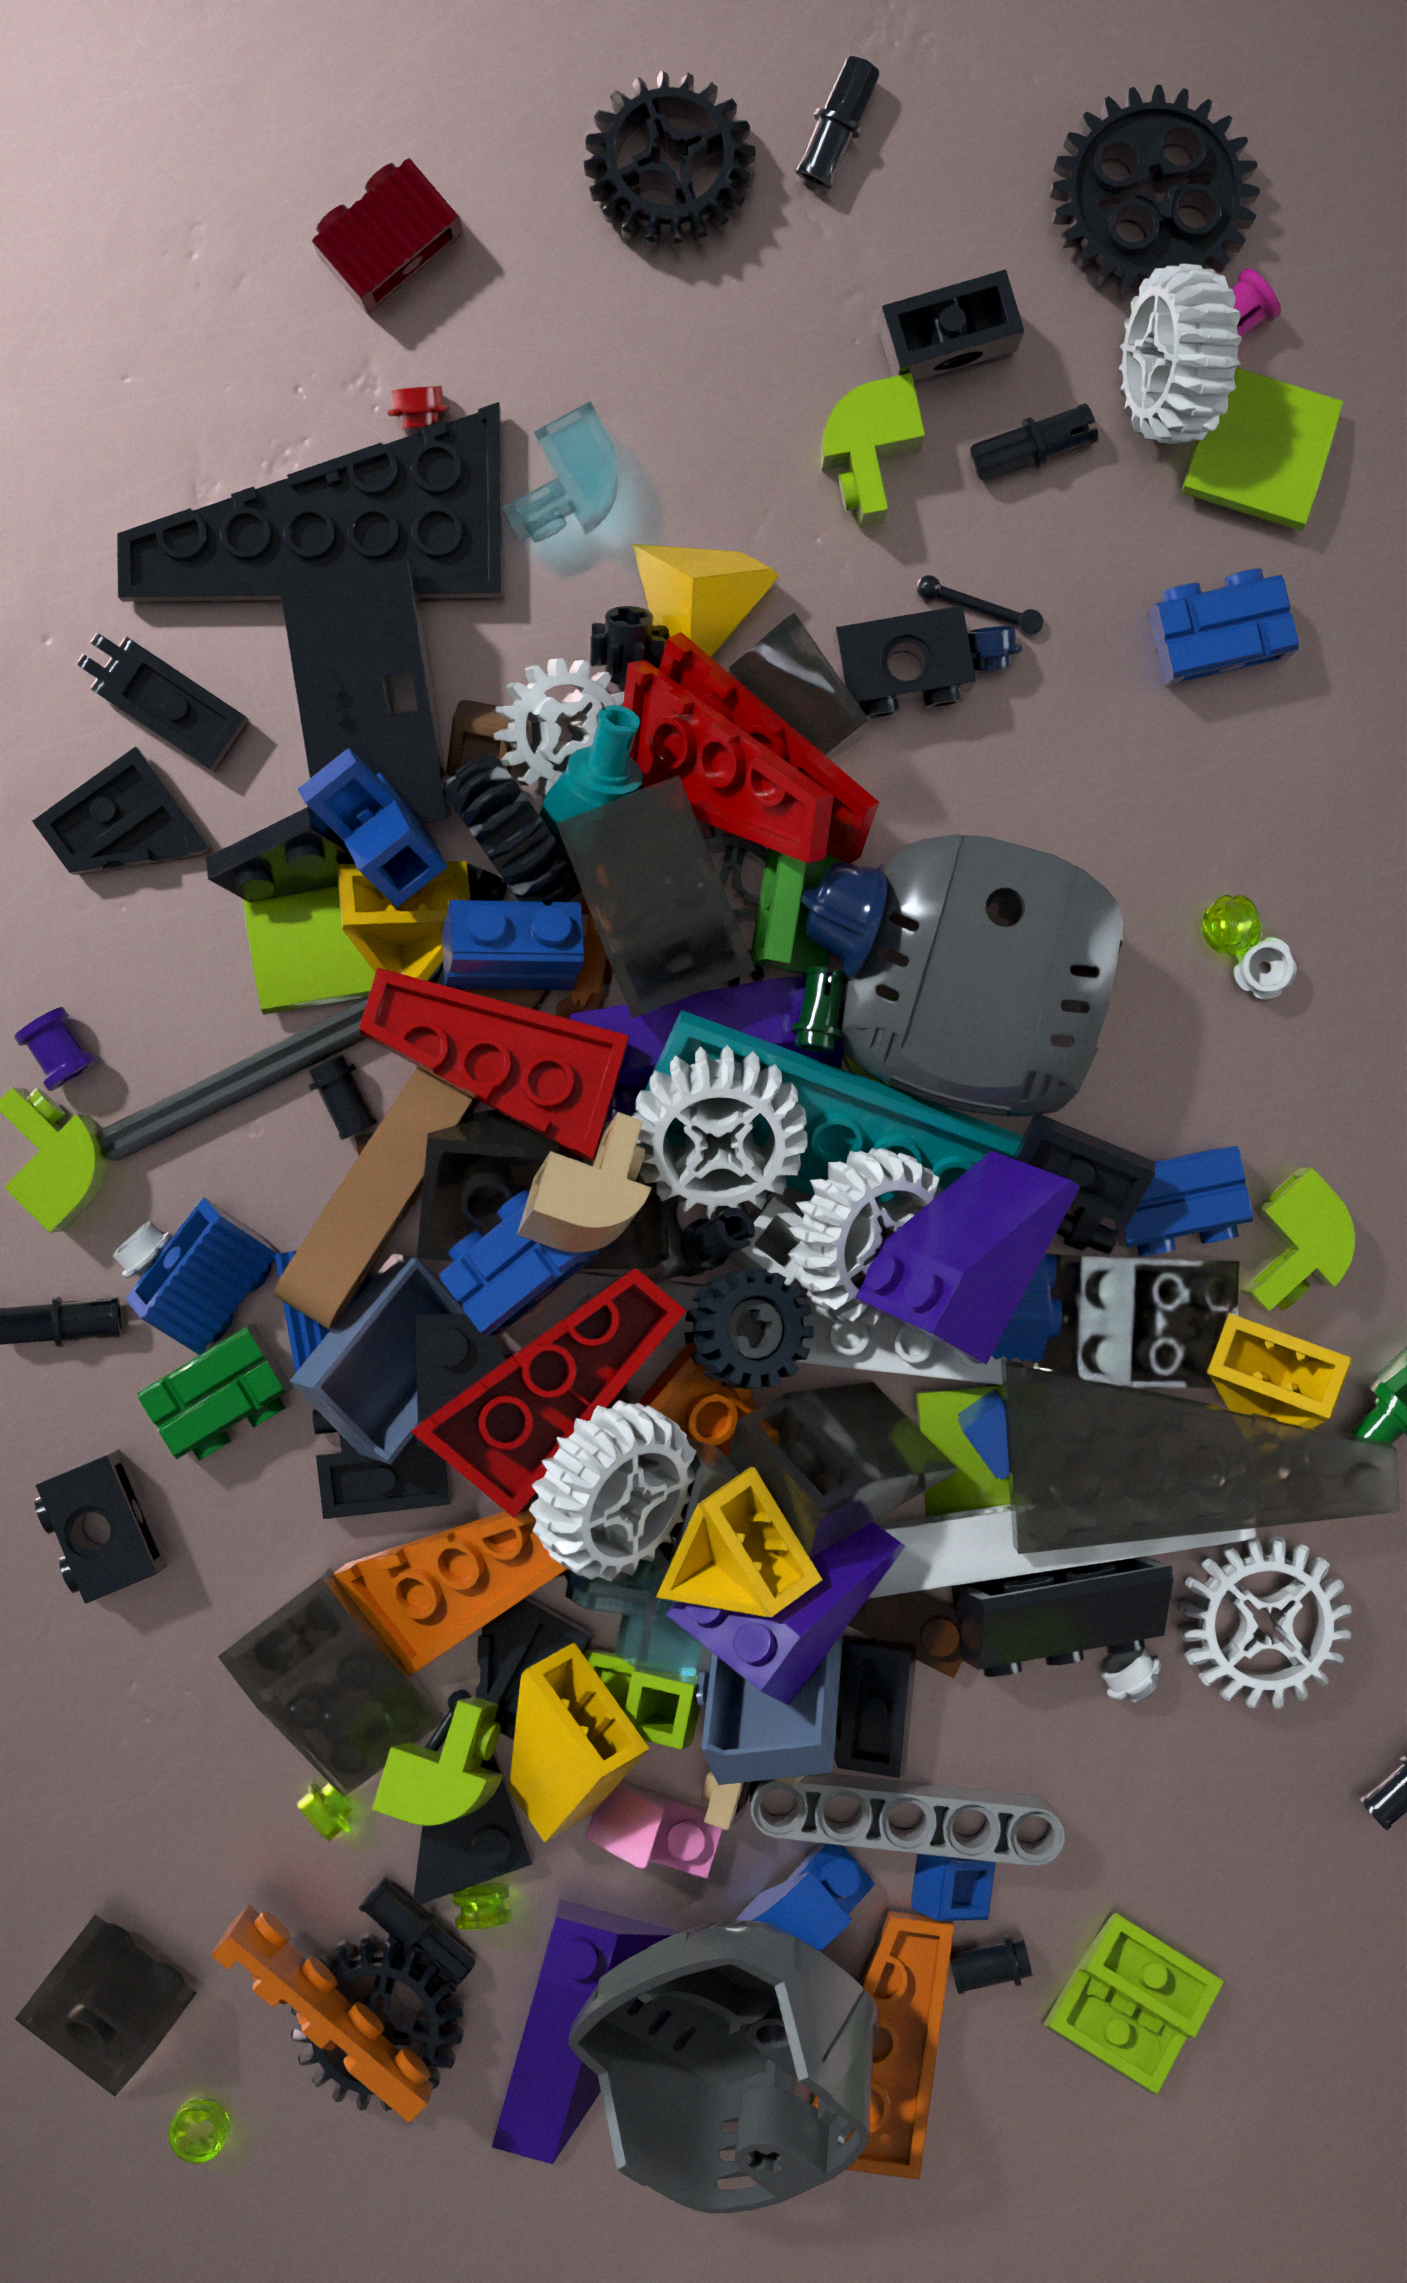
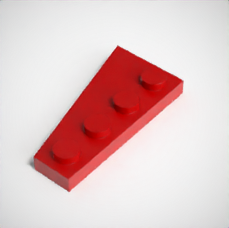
M682 632L669 637L659 670L834 795L826 853L842 862L850 864L859 859L862 855L879 801Z
M641 660L628 663L623 707L632 710L638 715L640 720L629 755L640 766L643 773L639 795L644 799L809 864L824 860L826 857L834 795L648 661Z
M381 968L376 970L359 1026L362 1036L593 1164L630 1042L629 1035Z

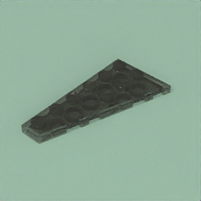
M1001 1358L1010 1471L1009 1490L1013 1547L1018 1554L1400 1512L1397 1449L1388 1442L1319 1427L1311 1429L1279 1422L1273 1417L1254 1413L1247 1415L1221 1409L1213 1404L1126 1385L1121 1387L1083 1379L1080 1375L1061 1371L1054 1373L1027 1367L1020 1362Z

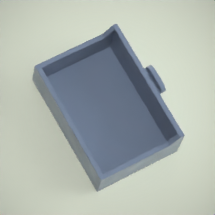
M393 1253L289 1382L360 1455L392 1464L414 1436L409 1430L418 1424L416 1315L466 1313L418 1259Z
M842 1634L789 1706L758 1690L712 1652L710 1673L702 1671L698 1674L696 1697L699 1707H706L701 1750L718 1785L833 1773Z

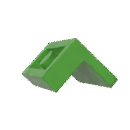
M767 849L749 964L805 975L808 967H828L830 953L806 936L805 926L809 908L801 901V894L806 882H820L829 867L836 862L842 861L826 853L824 860L808 864L773 849Z

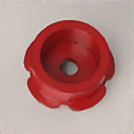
M442 386L391 390L393 409L387 410V414L390 417L400 416L401 429L427 427L439 423L438 413L448 412L450 405L443 404Z

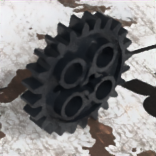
M1156 85L1150 101L1143 103L1135 87L1129 88L1123 109L1110 96L1104 98L1101 106L1103 121L1095 115L1085 112L1080 122V128L1085 136L1069 132L1063 147L1071 156H1058L1053 168L1056 174L1065 179L1052 184L1049 197L1067 203L1055 209L1052 222L1053 224H1071L1072 226L1064 235L1061 246L1063 248H1071L1081 244L1083 251L1076 267L1080 270L1096 261L1101 266L1096 284L1103 285L1113 274L1120 276V294L1123 296L1128 294L1135 281L1143 282L1144 279H1149L1155 268L1194 264L1201 265L1202 269H1207L1206 265H1208L1213 270L1222 273L1230 262L1224 249L1239 253L1246 239L1237 229H1250L1256 218L1255 213L1243 206L1255 203L1260 194V188L1242 182L1253 176L1258 167L1257 162L1250 160L1238 161L1237 159L1248 143L1247 137H1238L1228 141L1225 134L1233 118L1228 115L1213 124L1207 119L1212 107L1210 99L1204 101L1196 111L1188 108V89L1183 88L1174 104L1165 101L1162 85ZM1168 144L1184 146L1190 152L1192 162L1187 165L1171 163L1165 157L1163 147ZM1112 158L1121 160L1129 167L1131 177L1125 180L1111 179L1103 173L1100 163ZM1201 176L1209 180L1208 185L1201 183L1187 184L1193 178ZM1152 183L1156 193L1167 192L1162 202H1156L1153 193L1147 192L1142 194L1146 184ZM1102 200L1107 202L1122 201L1116 207L1102 209L1099 205V202ZM1184 205L1199 207L1207 218V225L1197 228L1186 225L1178 215V208ZM1122 220H1133L1143 227L1146 239L1134 243L1125 241L1118 235L1115 224Z

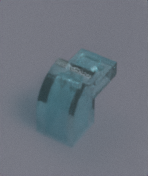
M591 401L534 431L537 447L555 479L502 507L506 522L518 543L530 536L533 542L536 543L555 535L567 525L564 518L574 513L586 535L599 526L610 512L618 490L616 454L611 438Z
M640 1559L636 1571L632 1575L620 1571L611 1582L602 1577H595L590 1580L584 1575L579 1576L570 1571L565 1597L584 1609L622 1614L615 1655L638 1669L696 1676L702 1644L666 1615L675 1601L656 1598L664 1577L653 1562Z

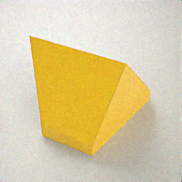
M632 544L648 609L653 615V626L663 625L667 627L666 643L669 637L682 632L710 657H712L780 577L773 568L741 551Z
M445 861L448 866L445 870L398 907L358 870L356 864H338L337 876L342 930L375 973L377 968L428 981L443 962L442 930L445 918L447 917L449 901L471 900L467 861Z
M1229 1313L1207 1373L1210 1375L1254 1457L1257 1458L1331 1419L1353 1358Z
M749 1467L697 1504L656 1598L762 1617H773L823 1579L755 1467Z

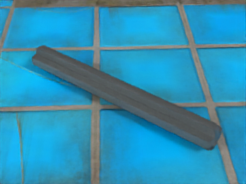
M368 998L101 1129L98 1133V1139L104 1153L110 1160L119 1161L366 1039V1037L361 1035L359 1026Z

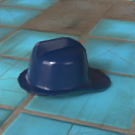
M836 862L829 867L820 882H806L802 890L801 901L809 908L805 926L806 936L839 958L844 973L849 978L854 977L864 964L881 922L887 894V880L882 869L883 864H880L878 868Z

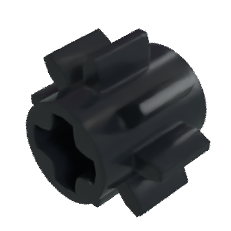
M636 606L612 608L605 614V624H592L590 665H604V672H608L612 676L610 682L625 685L628 663L646 660L656 668L660 667L666 646L667 627L663 625L653 626V615L644 608Z

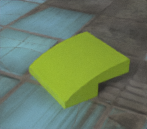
M1236 367L1234 374L1236 388L1234 391L1229 392V408L1226 414L1219 415V424L1215 431H1208L1203 440L1195 441L1181 493L1302 531L1306 525L1323 474L1343 401Z
M338 886L250 903L243 899L253 971L263 1015L369 996L376 973L342 930Z
M1035 1380L1006 1383V1385L993 1384L915 1392L926 1517L1053 1498L1045 1381ZM993 1389L998 1390L1005 1405L1010 1475L1003 1480L1000 1477L996 1479L963 1433L957 1420L960 1412Z
M1113 1913L1066 1983L1043 2026L1148 2093L1158 2094L1186 2039L1196 2037L1224 1981L1119 1914Z

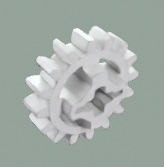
M563 658L549 659L548 675L538 665L525 668L526 678L529 682L527 686L518 682H510L506 686L509 694L515 699L513 705L496 706L495 713L508 720V728L493 733L494 740L510 742L512 749L502 757L503 765L521 764L523 768L519 773L517 782L521 785L530 786L539 778V793L543 796L547 795L549 789L563 773L553 770L554 765L561 764L567 755H572L576 750L592 746L599 710L603 709L605 711L606 706H620L624 702L625 692L608 693L606 691L612 677L608 672H598L591 678H588L590 665L585 660L575 661L569 673ZM558 685H568L577 688L574 693H569L562 702H558L553 697H547L543 693ZM558 717L571 718L567 725V729L573 734L571 740L557 739L562 731L561 727L556 723ZM527 719L531 723L533 741L530 745L526 735Z

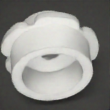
M1267 937L1264 941H1260L1257 938L1245 942L1237 952L1236 957L1239 961L1238 965L1233 969L1235 981L1242 990L1252 991L1253 995L1258 999L1278 997L1282 993V988L1290 986L1296 977L1297 965L1290 953V948L1278 938ZM1261 962L1269 963L1270 971L1267 974L1260 972L1259 965Z
M151 1221L145 1223L132 1233L113 1254V1257L125 1269L122 1272V1276L130 1278L137 1272L142 1277L168 1244L171 1234L169 1232L161 1233Z
M1145 1649L1131 1653L1111 1654L1104 1661L1100 1669V1674L1109 1688L1107 1690L1108 1696L1114 1700L1126 1698L1129 1702L1144 1699L1157 1687L1159 1683L1157 1674L1161 1670L1162 1663L1157 1655L1151 1656Z

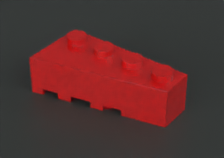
M637 1268L631 1269L409 1431L515 1518L536 1493L532 1484L543 1478L546 1474L547 1469L541 1460L553 1458L558 1451L557 1437L568 1438L574 1433L576 1418L590 1421L597 1405L606 1408L684 1315L686 1310Z

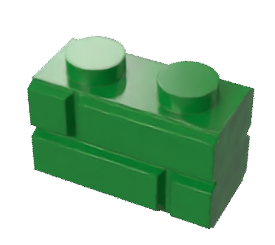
M252 1324L141 1390L137 1395L150 1419L157 1426L158 1432L172 1455L179 1459L192 1451L197 1460L200 1461L231 1442L225 1430L244 1418H247L254 1428L284 1410L286 1407L280 1397L292 1390L293 1387L281 1365L273 1356L259 1329Z

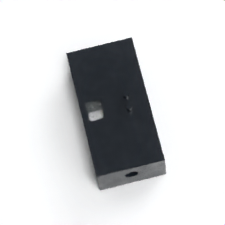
M404 559L278 577L310 778L346 749L350 748L376 775L380 772L390 782L422 823L448 820L452 814L450 802L444 795L446 774L413 560Z

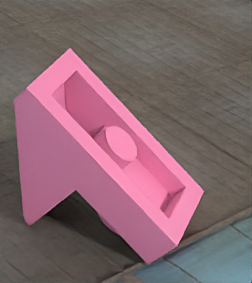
M621 1781L594 1811L586 1839L643 1870H646L648 1861L707 1879L722 1828L704 1822L708 1809L706 1806Z

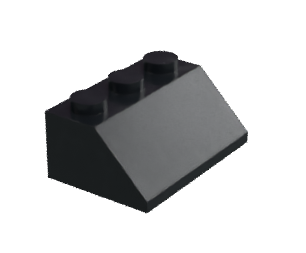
M1143 1556L953 1585L951 1588L960 1635L962 1660L978 1670L983 1669L984 1676L997 1677L1021 1672V1662L1045 1658L1047 1665H1065L1084 1660L1083 1650L1105 1646L1109 1654H1124L1145 1649L1144 1639L1165 1635L1174 1582L1172 1566Z

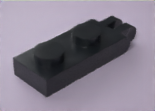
M97 632L90 643L111 658L105 667L85 654H82L76 665L97 678L90 689L214 772L249 719L127 636L117 646Z

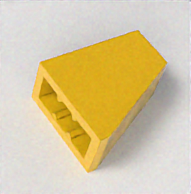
M575 1642L525 1669L520 1680L508 1790L542 1840L547 1842L593 1814L650 1749Z

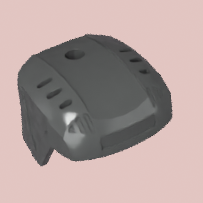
M955 834L923 839L907 845L893 857L884 872L887 880L885 907L870 952L859 972L852 978L848 977L847 983H845L841 1018V1031L843 1032L842 1049L844 1053L867 1073L889 1086L942 1106L994 1116H1034L1035 1112L1047 1114L1059 1111L1079 1092L1099 1049L1096 1046L1108 1009L1118 954L1123 943V917L1118 902L1107 888L1084 869L1054 854L987 836ZM991 903L1000 905L998 913L1000 917L1008 919L1007 926H999L989 919L986 909ZM892 913H897L915 921L918 924V930L909 931L891 923L889 916ZM887 948L907 957L908 965L901 967L880 957L879 952L881 949ZM1072 965L1088 966V976H1074L1070 972V967ZM883 985L898 992V1000L892 1002L877 995L876 987ZM1063 1000L1082 1002L1080 1013L1063 1011L1060 1006ZM1053 1035L1070 1036L1073 1043L1070 1047L1054 1046L1051 1043V1037Z
M736 1920L703 1924L651 1945L600 1977L599 1984L593 1990L571 2025L568 2045L578 2058L595 2072L599 2078L617 2170L640 2185L648 2186L690 2209L710 2214L755 2210L784 2202L835 2178L846 2170L865 2150L869 2140V2110L871 2106V2078L873 2070L872 2054L874 2042L878 2035L879 2009L877 2003L848 1972L826 1955L795 1935L769 1922ZM637 1998L640 2000L639 2002L633 2004ZM667 2010L659 2021L653 2023L661 2011ZM690 2026L691 2029L685 2037L678 2040L685 2028ZM794 2078H798L799 2083L819 2097L818 2109L793 2094ZM738 2122L737 2132H725L722 2129V2124ZM855 2129L856 2131H855V2132L853 2133V2135L849 2138V2140L844 2144L845 2139H846V2137L848 2136V2134L851 2133V2132ZM736 2150L735 2161L722 2160L719 2155L720 2151ZM749 2176L758 2185L742 2189H720L716 2182L718 2179Z

